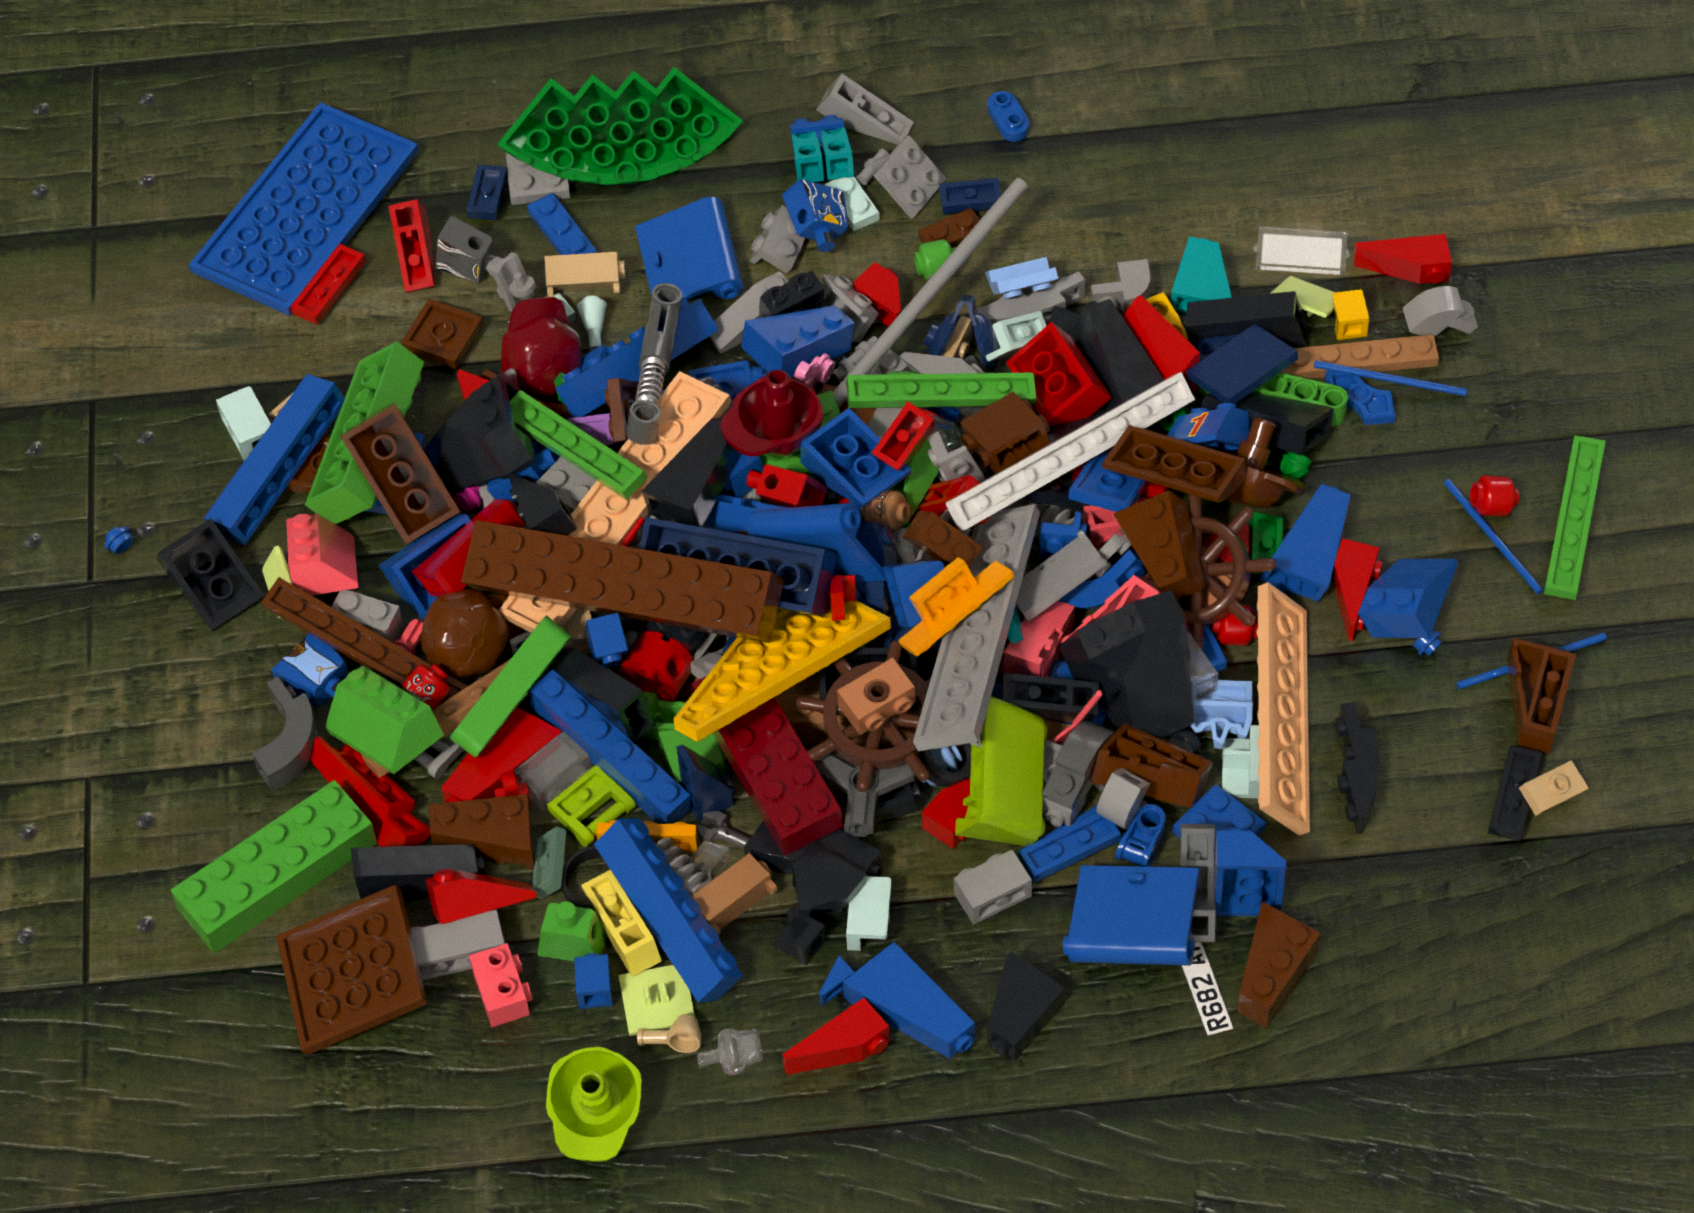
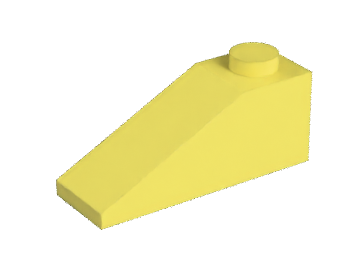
M611 870L581 885L617 954L632 977L661 962L653 936Z

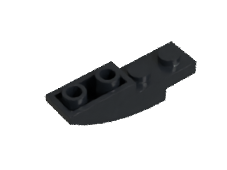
M1354 702L1341 704L1339 717L1335 718L1337 736L1343 737L1345 743L1342 746L1344 758L1342 774L1337 775V783L1340 794H1346L1348 803H1345L1347 820L1354 823L1356 834L1364 832L1374 806L1379 772V754L1374 727L1361 729Z

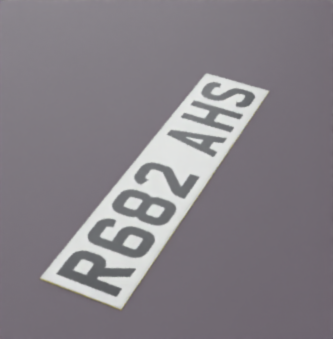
M1194 942L1192 965L1182 966L1206 1033L1207 1035H1212L1234 1029L1202 942Z

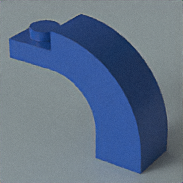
M1129 549L1103 576L1094 580H1085L1058 601L1073 605L1076 608L1097 611L1105 604L1104 601L1133 575L1142 577L1146 567L1137 552Z

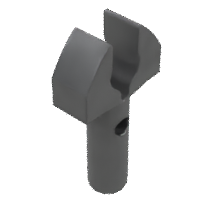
M720 811L703 813L704 822L715 825L717 828L707 829L696 823L701 841L709 846H712L716 840L722 839L744 849V846L750 839V837L728 828L726 825L727 815Z

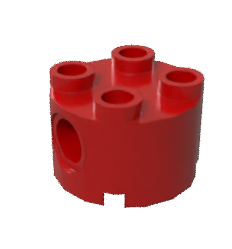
M656 631L643 632L625 657L617 671V675L636 685L642 692L656 693L659 700L674 701L691 674V662L694 659L690 652L675 639L670 638L669 642L661 639L662 633Z

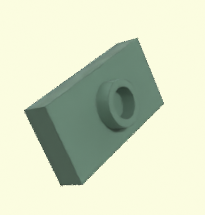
M558 826L538 837L536 841L532 888L536 891V898L543 899L559 890L562 885V874L565 865L566 830Z

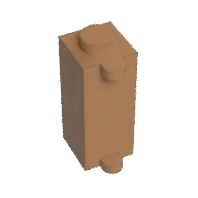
M748 853L693 894L691 898L699 904L702 915L719 935L722 928L769 893L773 894L778 889L771 880L772 872L766 863L762 860L757 861Z

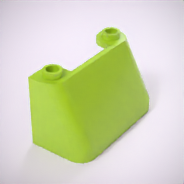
M991 696L981 731L982 748L971 745L970 795L963 799V806H968L964 819H956V836L1021 846L1033 844L1039 837H1042L1045 831V820L1042 818L1044 741L1047 737L1048 729L1047 724L1044 723L1040 715Z

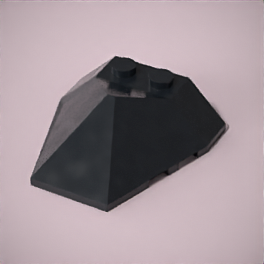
M512 368L473 391L424 448L425 453L451 496L464 492L465 487L474 484L479 487L487 485L488 480L497 477L503 480L507 479L509 475H515L535 462L531 438L515 427L509 400L520 389L516 371Z
M1174 590L1133 601L1076 630L1059 646L1070 673L1075 680L1099 683V690L1102 691V696L1098 700V706L1118 728L1125 723L1157 738L1164 739L1197 723L1193 681L1190 678L1189 661H1191L1190 650L1187 648L1186 630H1188L1187 620Z

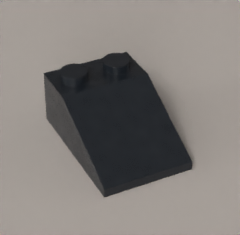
M211 518L158 552L157 561L211 631L265 596Z

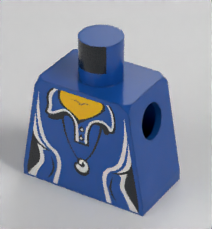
M799 179L782 194L796 233L800 237L815 240L820 252L831 251L835 248L834 240L846 231L848 227L844 191Z

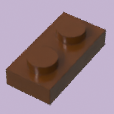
M969 208L918 230L919 239L922 243L944 239L949 242L951 248H957L980 220L972 208Z

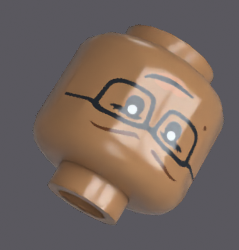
M887 490L864 508L861 507L860 512L866 524L871 521L880 523L883 526H887L891 532H895L903 526L904 522L909 520L910 505L906 503V499L901 492Z

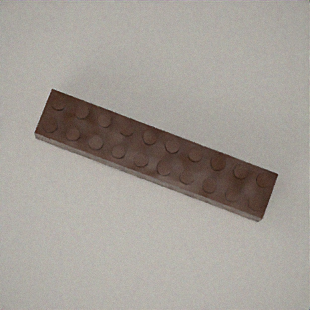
M476 520L461 582L474 589L606 614L618 613L619 616L770 643L784 579L772 572Z

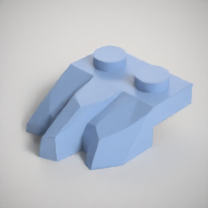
M1047 257L985 272L994 295L1003 293L1004 299L1021 295V288L1032 286L1033 291L1051 287L1050 281L1058 279L1056 267L1049 269Z
M1191 679L1193 681L1197 723L1191 725L1194 732L1199 733L1211 730L1213 745L1217 749H1222L1227 733L1236 734L1238 738H1246L1252 723V681Z

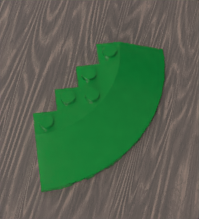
M675 67L672 68L657 88L635 71H632L616 92L592 74L575 96L550 78L498 142L497 146L517 160L559 178L602 185L631 184L663 177L694 164L726 141L743 123V120Z

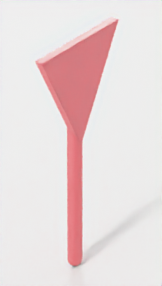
M1098 690L1073 720V724L1051 741L1057 744L1065 742L1074 728L1100 699L1102 691Z

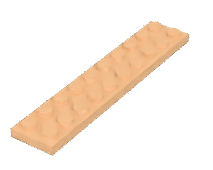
M679 371L661 395L659 401L661 416L656 440L647 445H640L628 438L618 452L619 455L642 469L648 479L627 500L596 481L572 512L577 529L567 536L620 545L638 518L643 517L645 519L649 513L641 491L711 418L720 419L732 403L730 395ZM509 596L499 611L504 619L532 633L546 615L561 627H564L577 608Z

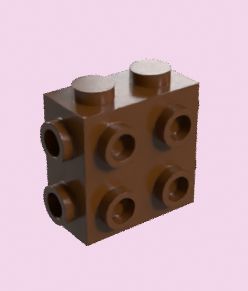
M1014 392L1009 393L960 422L964 435L961 436L964 446L967 447L970 453L974 451L981 465L984 468L989 466L995 474L1051 444L1047 434L1050 431V427L1046 419L1041 414L1037 416L1027 399L1022 401Z

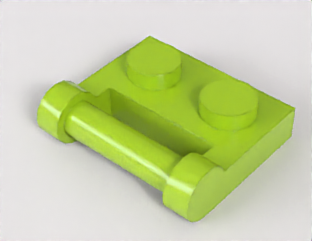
M595 765L549 802L547 806L548 811L575 835L581 845L588 847L594 842L597 822L607 823L615 820L624 812L629 813L632 811L636 804L628 793ZM611 797L616 801V803L586 827L581 823Z

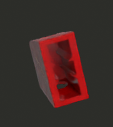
M769 464L764 466L763 471L752 469L747 477V486L756 489L758 496L771 503L787 507L822 505L828 487L808 475Z

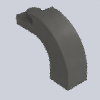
M279 677L267 682L272 701L286 720L284 729L274 741L252 753L256 768L272 793L292 782L304 771L311 761V750L314 739L317 737L316 722L306 694L303 693L297 697L293 688L290 685L285 687Z
M1090 720L1080 722L1070 733L1055 759L1056 766L1042 792L1043 798L1074 810L1094 770L1099 749L1116 731Z
M1181 824L1180 867L1199 868L1200 870L1191 924L1194 942H1215L1214 824Z

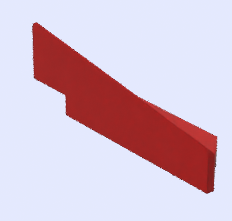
M315 737L311 750V762L328 783L335 780L370 820L380 847L420 846L430 836V828L409 813L413 810L415 800L387 774L379 778L365 764L361 756L362 754L347 744L341 750L331 747L322 737Z

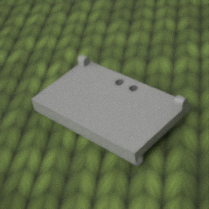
M1082 529L1077 532V538L1023 577L1016 604L1025 616L1026 621H1031L1107 565V561L1101 557Z

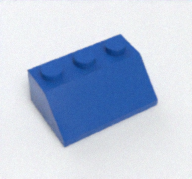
M458 513L424 533L379 565L394 591L421 619H425L431 604L438 597L431 596L412 571L471 521L467 514ZM467 585L463 590H467L470 586Z
M1237 828L1217 830L1214 861L1215 916H1258L1262 901L1279 911L1282 909L1286 860L1252 831H1242Z

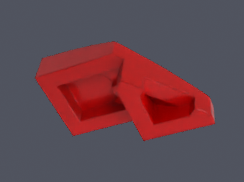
M833 575L830 585L832 621L845 620L844 602L856 601L855 575Z

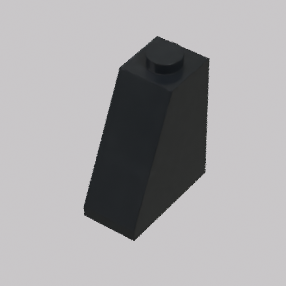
M1012 951L1006 957L987 1026V1033L991 1049L998 1055H1006L1015 1061L1065 1004V988Z

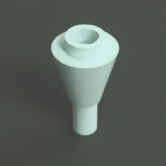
M587 296L577 304V309L589 336L590 351L601 346L600 333L602 332L607 307L606 301L598 296Z

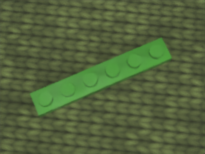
M1033 372L847 375L846 379L848 408L904 407L907 401L916 407L989 406L1011 392H1014L1022 401L1027 399L1031 405H1035L1036 402Z
M520 390L510 400L515 427L625 500L648 479L642 469Z
M1574 435L1544 591L1545 595L1576 600L1605 440Z

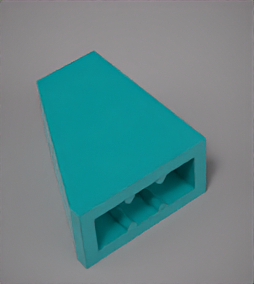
M1189 236L1171 291V305L1174 310L1185 314L1187 313V302L1232 298L1219 242Z

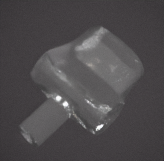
M753 1028L746 1031L724 1029L718 1034V1048L697 1054L700 1067L720 1062L725 1074L737 1075L748 1066L763 1061L761 1043L756 1029Z

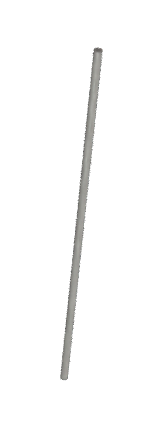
M1016 178L848 375H868L1025 192L1028 186L1024 180ZM847 376L833 391L839 408L848 399ZM752 489L742 497L758 501L762 499V497L756 494V489ZM628 630L624 635L628 649L627 654L641 633ZM618 667L611 668L609 670L614 672Z

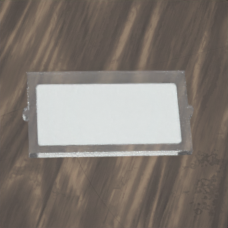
M1259 226L1258 244L1254 245V251L1257 252L1256 269L1345 275L1346 258L1349 257V250H1347L1348 232Z

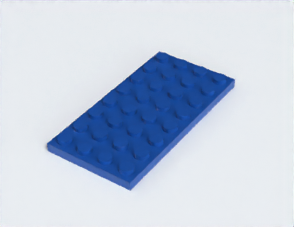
M320 102L190 262V272L290 316L292 314L290 308L292 303L339 244L345 246L418 154V144Z

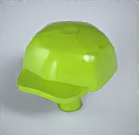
M606 1047L584 1048L559 1059L551 1068L547 1087L546 1109L548 1116L553 1121L556 1144L560 1152L568 1158L580 1161L603 1162L616 1157L623 1147L629 1128L636 1121L641 1099V1074L634 1064L618 1054V1052L615 1053Z

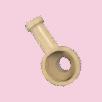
M683 1014L678 1016L669 1030L638 1029L637 1043L639 1046H645V1044H668L670 1048L681 1053L695 1052L701 1044V1031L698 1020L692 1015Z

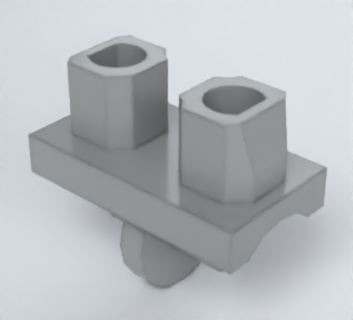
M511 252L506 258L498 256L487 265L486 268L489 275L493 276L497 283V293L500 298L504 299L510 312H512L517 303L523 299L532 298L535 295L536 284L534 279L526 275L518 254Z

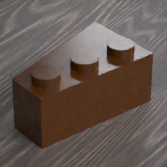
M1168 490L1113 513L1159 589L1164 592L1174 590L1177 599L1205 588L1188 507L1184 500Z
M1262 901L1239 992L1238 1013L1268 1028L1318 954L1321 933Z

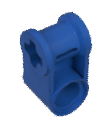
M1147 804L1138 809L1127 832L1124 833L1119 842L1115 855L1116 860L1122 861L1125 859L1141 867H1151L1165 835V813L1162 808L1157 805ZM1151 822L1155 823L1157 826L1146 827L1144 826V824Z

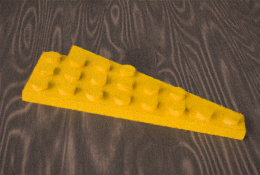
M830 593L824 618L777 610L770 643L736 638L673 718L675 730L696 742L706 738L718 729L732 723L747 712L756 709L759 705L891 629L890 617L856 600L844 602L845 620L832 621Z

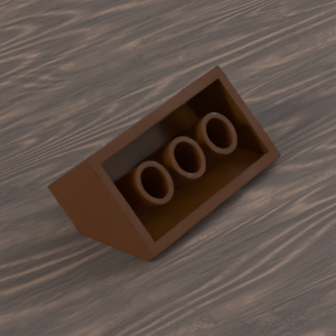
M395 402L368 416L340 436L406 544L460 512L458 505Z

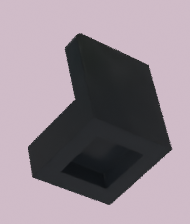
M791 907L788 911L789 924L775 940V947L807 966L826 941L824 924L808 915L799 916L798 909Z

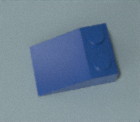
M850 408L801 442L800 463L821 484L862 508L911 474V469L906 464L899 471H896L872 455V451L881 439Z
M1398 559L1367 589L1358 612L1372 638H1430L1458 561L1456 559Z

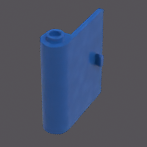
M705 197L635 226L651 294L653 288L662 283H670L680 288L682 291V301L710 290L717 297L723 299H733L742 292L744 286L721 199Z
M852 503L755 510L748 517L747 529L749 536L826 549L837 554L833 575H855V583L886 581L882 567L855 537L861 523V516Z
M1081 865L1069 935H1065L1063 939L1064 955L1069 957L1070 962L1191 966L1194 958V938L1191 924L1200 874L1199 868Z

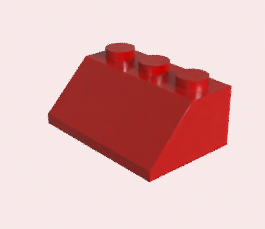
M1139 295L1124 313L1123 319L1164 380L1182 372L1191 393L1198 389V385L1188 379L1187 370L1199 362L1200 352L1142 295Z
M1050 322L1006 361L1012 373L1033 372L1036 391L1034 406L1039 414L1043 415L1049 427L1089 418L1112 398L1071 336L1053 322Z

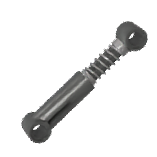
M670 283L658 284L652 290L639 359L641 372L635 402L629 409L626 429L627 437L632 442L640 445L650 444L658 436L661 416L659 408L660 395L662 393L664 376L670 369L682 302V291ZM659 326H664L663 332L658 331Z

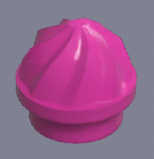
M476 484L465 487L462 493L452 495L457 505L466 512H470L473 508L478 509L483 501L479 493V486Z

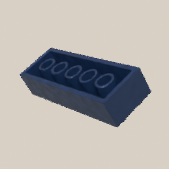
M645 517L639 549L772 572L784 579L778 610L821 618L825 617L831 580L837 559V554L826 549Z

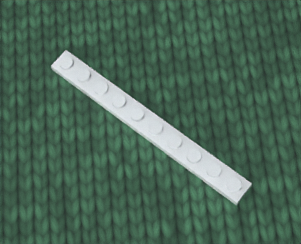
M1182 372L1174 374L947 501L945 504L958 530L968 529L1111 448L1117 443L1129 425L1144 429L1194 401L1195 399Z

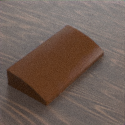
M1132 425L1127 427L1102 462V468L1218 503L1231 496L1245 479L1244 458Z

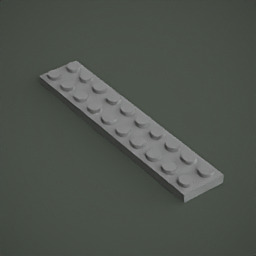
M1035 504L998 511L992 514L984 524L974 525L971 539L981 545L982 549L969 568L973 577L975 578L994 561H998L1012 570L1014 578L1006 583L1001 590L995 592L984 601L977 610L972 611L961 620L954 629L943 635L913 740L918 751L979 742L1040 515Z

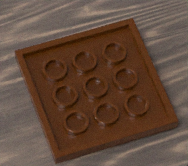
M396 885L276 936L300 1048L306 1055L428 1004L402 893Z

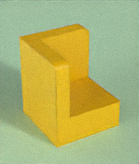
M1362 289L1333 293L1332 300L1336 313L1335 334L1337 340L1367 337L1369 315Z

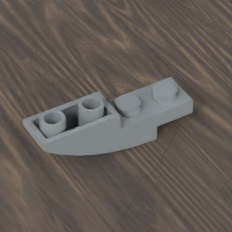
M1078 271L1070 276L1060 278L1049 288L1034 291L1028 297L1022 290L1021 295L1005 299L1002 296L999 300L985 307L977 308V312L983 314L992 324H995L1002 320L1041 311L1047 326L1050 323L1054 305L1066 309V307L1085 298V279ZM972 324V337H975L974 327Z

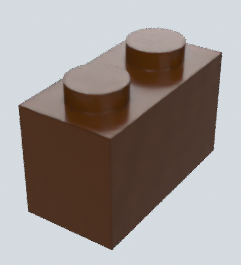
M918 511L902 537L934 560L942 561L947 565L959 557L970 568L982 549V546L931 511Z

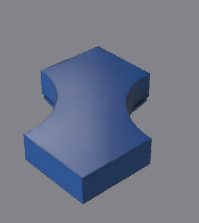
M1325 371V383L1339 386L1347 392V406L1359 414L1363 425L1395 422L1391 391L1375 389L1367 385L1360 376Z

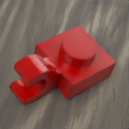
M513 767L500 769L503 787L494 790L495 797L527 794L530 810H532L526 782L516 783Z

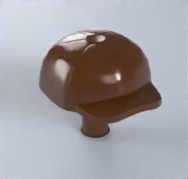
M1261 417L1253 418L1254 420L1247 439L1241 440L1236 456L1245 459V479L1236 491L1227 498L1228 501L1238 505L1266 508L1276 503L1285 490L1300 496L1303 495L1307 487L1300 480L1265 467L1271 452L1267 447L1276 425L1274 422Z
M468 589L444 594L436 598L427 612L421 633L422 648L429 663L437 665L454 679L476 676L495 669L501 659L511 654L509 640L523 634V628L504 619L499 611L508 597L501 594H484L478 589Z

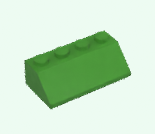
M364 666L353 670L347 675V678L337 684L325 729L329 734L393 774L444 736L429 705Z

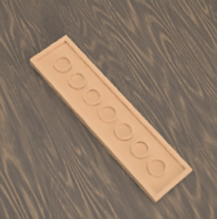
M1267 582L1258 586L1257 690L1259 693V710L1257 712L1259 720L1258 803L1259 809L1297 835H1302L1310 832L1307 611Z

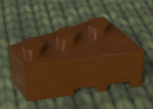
M1512 637L1507 662L1517 746L1550 754L1576 654Z
M1124 723L1099 749L1090 782L1106 786L1112 772L1123 768L1150 783L1145 794L1146 797L1192 808L1204 793L1213 762Z
M527 794L429 804L430 835L433 845L473 844L476 856H483L485 859L494 860L496 864L505 865L508 862L524 865L525 869L534 870L532 820Z

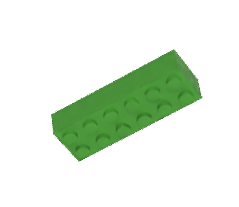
M396 341L358 362L305 505L334 524L349 520L360 512L370 510L377 501L376 494L340 436L392 402L396 403L400 412L405 417L406 411L413 402L412 395L414 389L421 380L420 373L424 362Z
M333 780L172 888L170 891L177 910L212 953L215 954L352 861V848L372 847L377 844L373 825L339 784Z

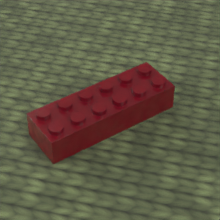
M706 676L691 683L692 693L695 692ZM775 697L737 718L732 723L713 732L718 744L784 856L843 827L841 808Z

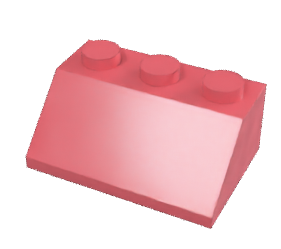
M298 514L293 518L286 519L288 566L292 585L311 596L359 588L354 535L319 514Z

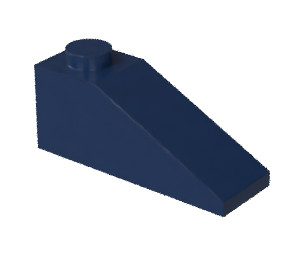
M871 521L858 529L855 536L856 539L882 569L884 566L897 563V552L893 546L895 539L887 526ZM887 581L859 582L870 608L890 617V613L894 614L895 611Z
M685 745L677 746L681 784L690 794V810L698 823L703 821V813L711 811L722 812L732 807V792H735V788L729 775H722L716 764Z

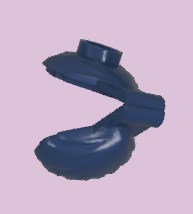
M962 295L956 305V311L946 316L940 325L933 322L923 345L929 347V355L941 356L961 317L958 314L963 304L966 303L982 361L989 370H994L999 359L989 362L986 359V355L1000 349L992 327L993 324L987 317L977 312L975 306L976 299L973 296Z

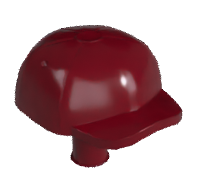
M556 297L529 298L517 303L511 312L508 331L502 340V373L511 368L514 369L519 389L529 396L547 398L556 395L554 379L560 372L567 374L577 367L581 369V342L579 335L569 326L564 305Z
M772 370L764 377L750 384L734 398L733 406L722 419L721 432L729 445L746 456H759L763 454L790 456L801 449V442L821 428L823 409L820 399L809 385L790 378L789 374L783 370Z

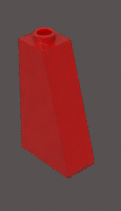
M504 499L493 500L412 571L431 596L440 597L444 594L462 591L467 586L461 582L476 520L520 528L525 525L516 510L517 506L512 501Z
M516 707L479 756L475 758L468 753L443 784L441 791L444 803L494 798V790L503 787L500 769L513 767L516 783H521L562 752L565 748L562 731Z

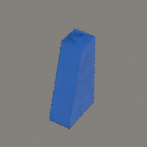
M1321 484L1272 556V559L1276 562L1275 569L1262 572L1259 580L1266 583L1269 582L1271 585L1318 602L1330 584L1351 495L1340 491L1336 487Z
M895 942L843 981L844 998L849 1003L854 1005L862 998H865L888 1025L949 1059L958 1052L963 1053L968 1050L974 1042L975 1022Z

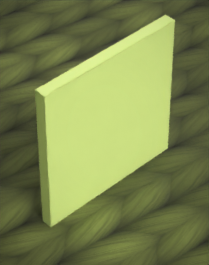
M1289 276L1271 292L1295 291L1301 308L1308 311V317L1312 314H1317L1326 318L1335 310L1332 295L1335 292L1293 276Z
M674 965L644 970L633 977L630 973L618 975L629 1036L637 1035L638 1029H670L678 1016L683 1014L695 1017L690 990Z

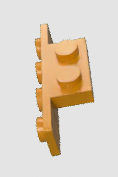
M957 557L909 597L922 621L899 639L900 645L915 656H919L922 652L927 651L933 643L954 629L961 620L972 611L977 610L984 601L995 592L1001 590L1006 583L1014 578L1012 570L998 561H994L974 578L966 562Z

